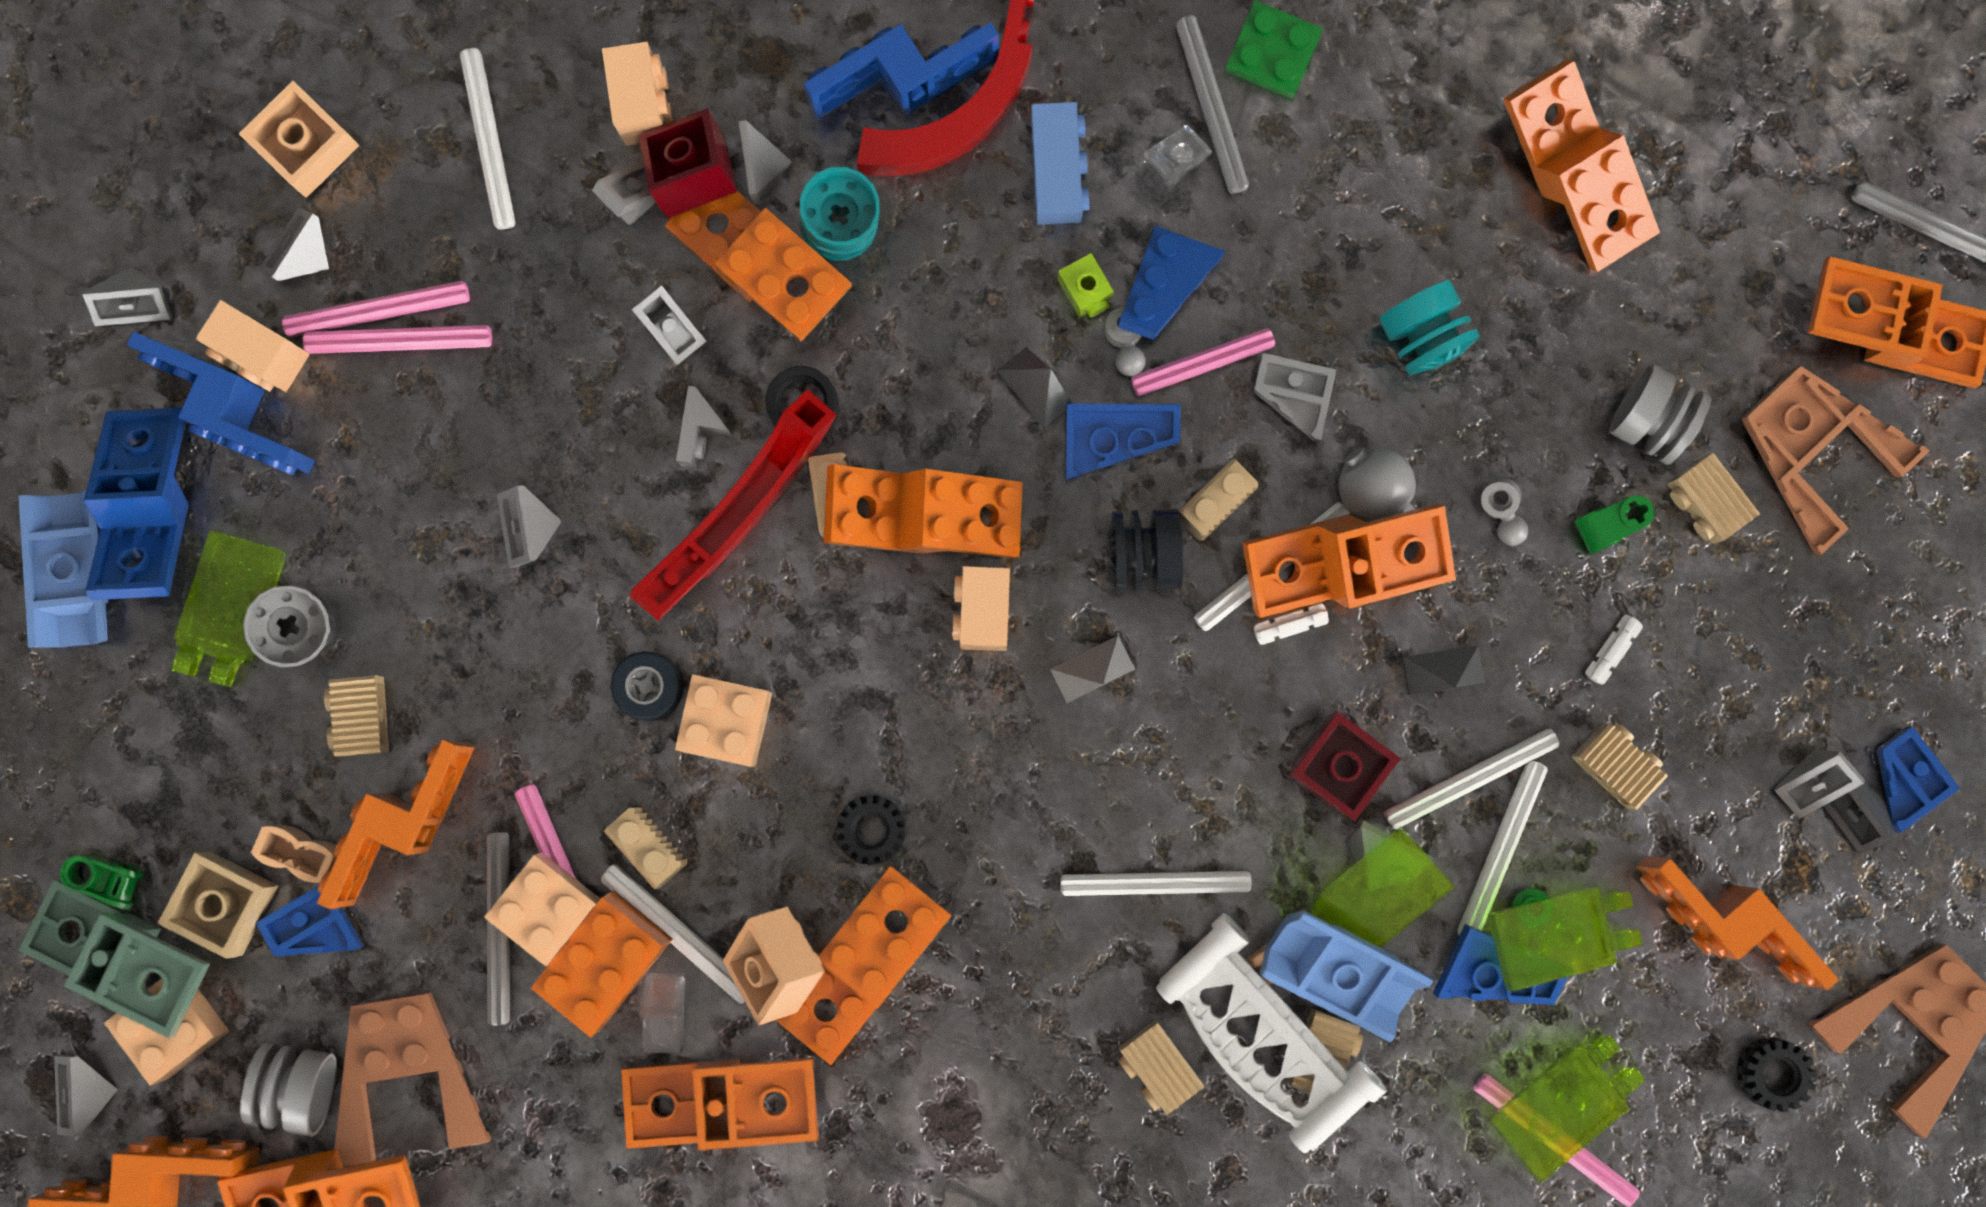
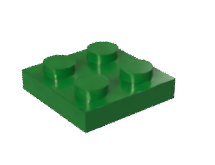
M1254 0L1226 65L1225 72L1293 100L1323 28Z

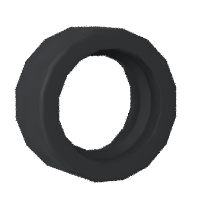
M807 366L789 367L777 374L768 386L765 396L766 412L775 427L782 415L780 409L782 393L788 386L796 382L814 384L823 394L824 404L834 413H838L839 405L836 390L829 378L818 369Z

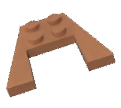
M1798 366L1794 367L1741 420L1815 555H1821L1849 528L1798 473L1846 426L1858 436L1895 478L1903 477L1929 450L1923 445H1916L1904 437L1905 434L1892 425L1884 424L1870 414L1871 411L1860 404L1855 405L1840 395L1841 392L1804 367Z
M1945 944L1937 945L1899 968L1900 971L1885 980L1877 981L1867 987V991L1851 1000H1845L1832 1008L1833 1011L1807 1024L1834 1053L1841 1055L1892 1002L1943 1053L1890 1108L1918 1137L1926 1139L1986 1033V983Z
M431 992L350 1006L334 1148L338 1149L343 1167L376 1160L366 1083L438 1071L449 1149L491 1141L489 1131L485 1130L478 1113L480 1109L475 1097L471 1095L462 1074L464 1071L459 1058L456 1059L448 1040L450 1038Z

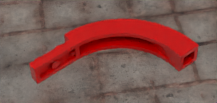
M1010 0L1003 41L996 63L980 89L956 111L940 120L916 128L880 130L863 127L857 158L858 172L870 176H902L920 173L954 161L985 140L1009 113L1026 80L1032 58V45L1026 44L1030 20H1025L1024 15L1026 6L1033 7L1034 0Z
M807 389L783 411L775 429L759 454L726 496L674 550L631 589L629 596L659 621L701 579H706L762 520L802 470L808 458L812 456L837 414Z

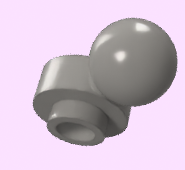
M1122 307L1113 310L1108 315L1105 323V336L1112 345L1120 348L1115 360L1118 371L1125 376H1134L1142 372L1146 360L1144 353L1135 347L1141 335L1118 328V323L1125 308Z
M1500 477L1486 484L1481 496V504L1489 515L1501 519L1497 528L1499 539L1506 545L1516 546L1521 544L1528 535L1527 523L1515 515L1521 501V490L1513 480ZM1497 491H1505L1509 498L1507 500H1499L1495 493Z

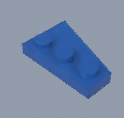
M1155 226L1118 328L1154 340L1179 311L1185 300L1193 291H1196L1208 273L1223 259L1226 251Z
M1067 403L1065 479L1067 480L1180 443L1181 404Z
M1465 924L1433 994L1437 998L1443 999L1465 997L1477 1001L1499 999L1508 1000L1512 1003L1555 1005L1571 970L1563 964Z

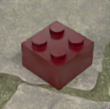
M708 108L638 135L648 191L667 219L737 192L726 137Z
M1334 712L1328 716L1286 775L1346 820L1356 821L1401 758L1341 713Z

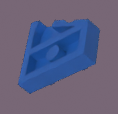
M1913 726L1905 727L1876 749L1891 825L1895 832L1902 833L1960 789Z
M318 886L256 922L274 957L346 950L353 951L364 947L343 908L330 910L317 904L321 895L318 892Z

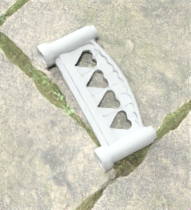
M1222 913L1211 924L1213 930L1159 979L1160 983L1156 986V989L1168 1003L1172 1004L1177 1000L1184 1005L1200 1038L1229 1076L1260 1104L1293 1126L1294 1131L1290 1134V1138L1296 1147L1303 1153H1307L1309 1150L1314 1151L1369 1100L1375 1103L1387 1090L1377 1075L1363 1062H1357L1349 1071L1342 1066L1239 953L1250 940L1243 929L1230 916ZM1233 984L1227 1014L1223 1017L1214 1015L1211 1005H1207L1201 1000V991L1205 988ZM1260 1014L1253 1045L1243 1046L1238 1040V1034H1233L1228 1030V1020ZM1287 1044L1281 1073L1278 1076H1270L1265 1070V1064H1260L1255 1060L1254 1051L1261 1047ZM1315 1074L1309 1101L1305 1106L1296 1105L1292 1100V1094L1285 1093L1281 1088V1081L1284 1078Z

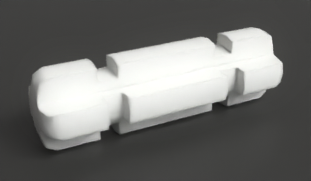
M1317 603L1308 606V611L1305 612L1303 609H1299L1274 617V622L1269 623V620L1258 622L1254 625L1255 637L1259 644L1264 645L1275 641L1274 637L1276 636L1282 639L1307 631L1310 625H1313L1314 628L1326 625L1329 620L1323 603Z
M1629 615L1622 616L1616 625L1618 631L1611 632L1596 654L1598 660L1596 662L1592 660L1585 670V675L1590 680L1600 685L1607 682L1612 674L1609 670L1611 667L1614 669L1617 667L1632 645L1630 639H1636L1643 628V625L1636 618Z

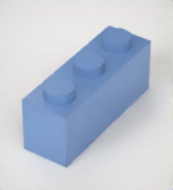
M1077 102L1031 104L1037 225L1081 223L1083 211H1089V189L1081 188V174H1087L1086 151H1079V138L1085 137L1084 114L1077 115Z

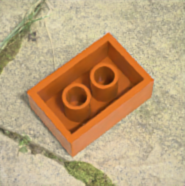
M612 891L599 900L530 989L591 1038L603 1029L673 939L618 893Z

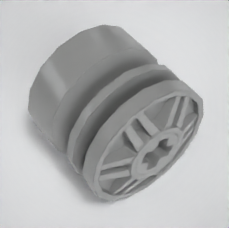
M1652 363L1640 374L1624 397L1611 422L1609 431L1630 445L1636 444L1648 434L1644 448L1645 453L1651 456L1659 450L1658 461L1669 465L1681 455L1699 433L1710 408L1712 398L1711 395L1704 391L1694 395L1695 388L1690 383L1682 386L1673 395L1676 376Z
M295 586L274 587L260 594L248 607L244 619L245 639L252 652L268 664L282 668L300 666L314 659L326 645L330 632L329 614L322 601L308 590ZM292 615L297 618L295 625L299 627V632L297 634L290 632L287 637L280 634L282 627L277 624L280 618L286 620Z
M263 1043L256 1051L244 1081L240 1108L242 1122L249 1126L256 1127L261 1124L266 1129H273L282 1120L283 1129L288 1133L310 1137L316 1135L324 1124L333 1099L337 1076V1062L334 1054L307 1049L302 1051L297 1058L296 1050L293 1046L286 1045L280 1048L277 1043Z

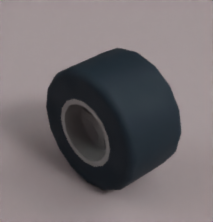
M647 651L630 654L619 662L612 674L610 685L613 701L621 712L633 719L646 721L662 719L672 713L682 699L684 688L681 672L674 662L661 654Z

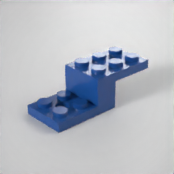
M991 22L983 27L980 25L973 26L961 36L962 40L950 47L943 45L929 55V60L925 61L902 24L893 29L886 27L876 33L869 44L861 49L859 47L849 49L840 57L838 63L829 68L826 66L818 68L808 76V81L803 84L809 107L818 120L881 81L905 118L995 63L999 55V34Z
M133 331L127 346L140 352L137 359L193 384L178 416L179 419L191 424L188 431L290 475H294L296 469L307 474L310 473L315 460L247 430L265 392L264 389L238 375Z
M182 407L106 411L84 497V502L100 527L85 590L91 600L169 596L189 506L174 477L186 421L178 418ZM147 439V442L139 447H134L140 442V440ZM135 558H143L139 564L132 567H126V565L132 563Z

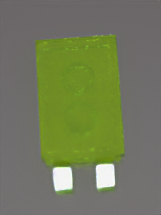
M209 531L174 639L177 640L176 646L181 648L176 652L172 671L196 677L203 655H211L218 658L213 662L208 681L232 687L240 664H243L244 659L252 661L254 655L245 639L244 619L248 607L260 594L277 586L287 552L217 531Z
M1400 826L1313 899L1315 907L1311 911L1313 916L1328 924H1335L1381 948L1452 890L1454 885Z
M1588 887L1488 913L1506 991H1516L1617 964L1616 951L1643 945L1639 929H1623L1610 933L1605 913L1633 907L1630 891H1615L1600 895L1599 887Z
M1602 1035L1587 1048L1583 1045H1575L1487 1118L1536 1182L1543 1183L1626 1113L1629 1107L1625 1104L1627 1102L1625 1097L1646 1081L1636 1067L1632 1069L1625 1067L1611 1080L1601 1069L1600 1066L1621 1049L1612 1036L1605 1037V1035Z

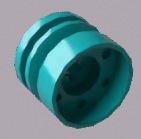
M830 167L817 172L805 184L800 196V231L805 242L820 256L831 261L850 260L860 256L872 245L877 233L880 214L879 196L873 183L861 172L848 167ZM837 214L838 217L846 215L845 224L842 225L839 221L832 223V215Z
M1450 280L1440 282L1413 295L1385 312L1378 319L1389 341L1408 337L1410 343L1398 352L1397 356L1399 359L1417 354L1418 358L1404 367L1408 376L1424 371H1432L1464 354L1473 343L1481 338L1477 329H1472L1459 335L1458 330L1468 325L1472 319L1469 315L1451 320L1449 313L1455 310L1462 301Z

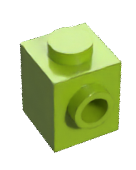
M1092 253L1058 271L1057 280L1079 318L1086 314L1090 318L1095 317L1110 307L1108 302L1112 301L1114 291Z

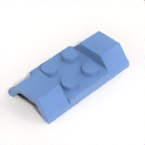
M86 490L81 493L54 496H18L28 648H63L100 644L108 641L106 603H109L108 599L91 600L85 591L100 533V527L84 502Z
M1303 910L1285 917L1265 948L1260 971L1261 977L1389 1042H1392L1395 1038L1398 1016L1416 990L1430 987L1434 981L1429 975L1400 961L1397 956L1335 924L1330 925Z

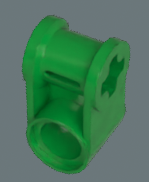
M1634 495L1608 507L1604 506L1574 520V523L1590 555L1648 526L1654 518L1655 511L1649 499L1644 496ZM1636 509L1639 516L1629 520L1626 513Z
M96 854L70 857L63 863L60 869V878L65 887L96 898L98 901L109 906L126 910L132 909L134 904L131 901L138 880L143 879L146 874L144 870L138 867L113 861ZM83 862L89 866L91 871L87 882L83 881L79 876V867Z

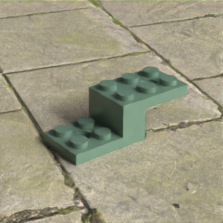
M53 880L18 950L69 975L64 987L167 1038L175 1037L210 966V963L157 938L161 928L120 908L109 906L98 901L96 898L70 890L64 886L61 880ZM72 920L76 921L81 928L80 937L75 942L68 940L65 933L68 923ZM153 972L158 973L163 980V987L157 995L150 993L146 986L147 978Z

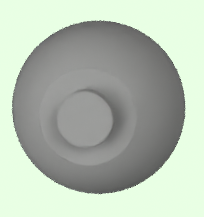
M1381 447L1368 448L1366 450L1358 448L1345 458L1344 463L1346 465L1340 473L1338 483L1339 495L1345 508L1354 517L1369 522L1415 510L1410 503L1415 495V475L1410 464L1400 454Z

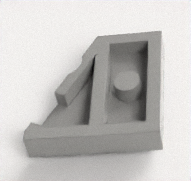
M1262 353L1253 393L1311 440L1320 442L1337 369Z

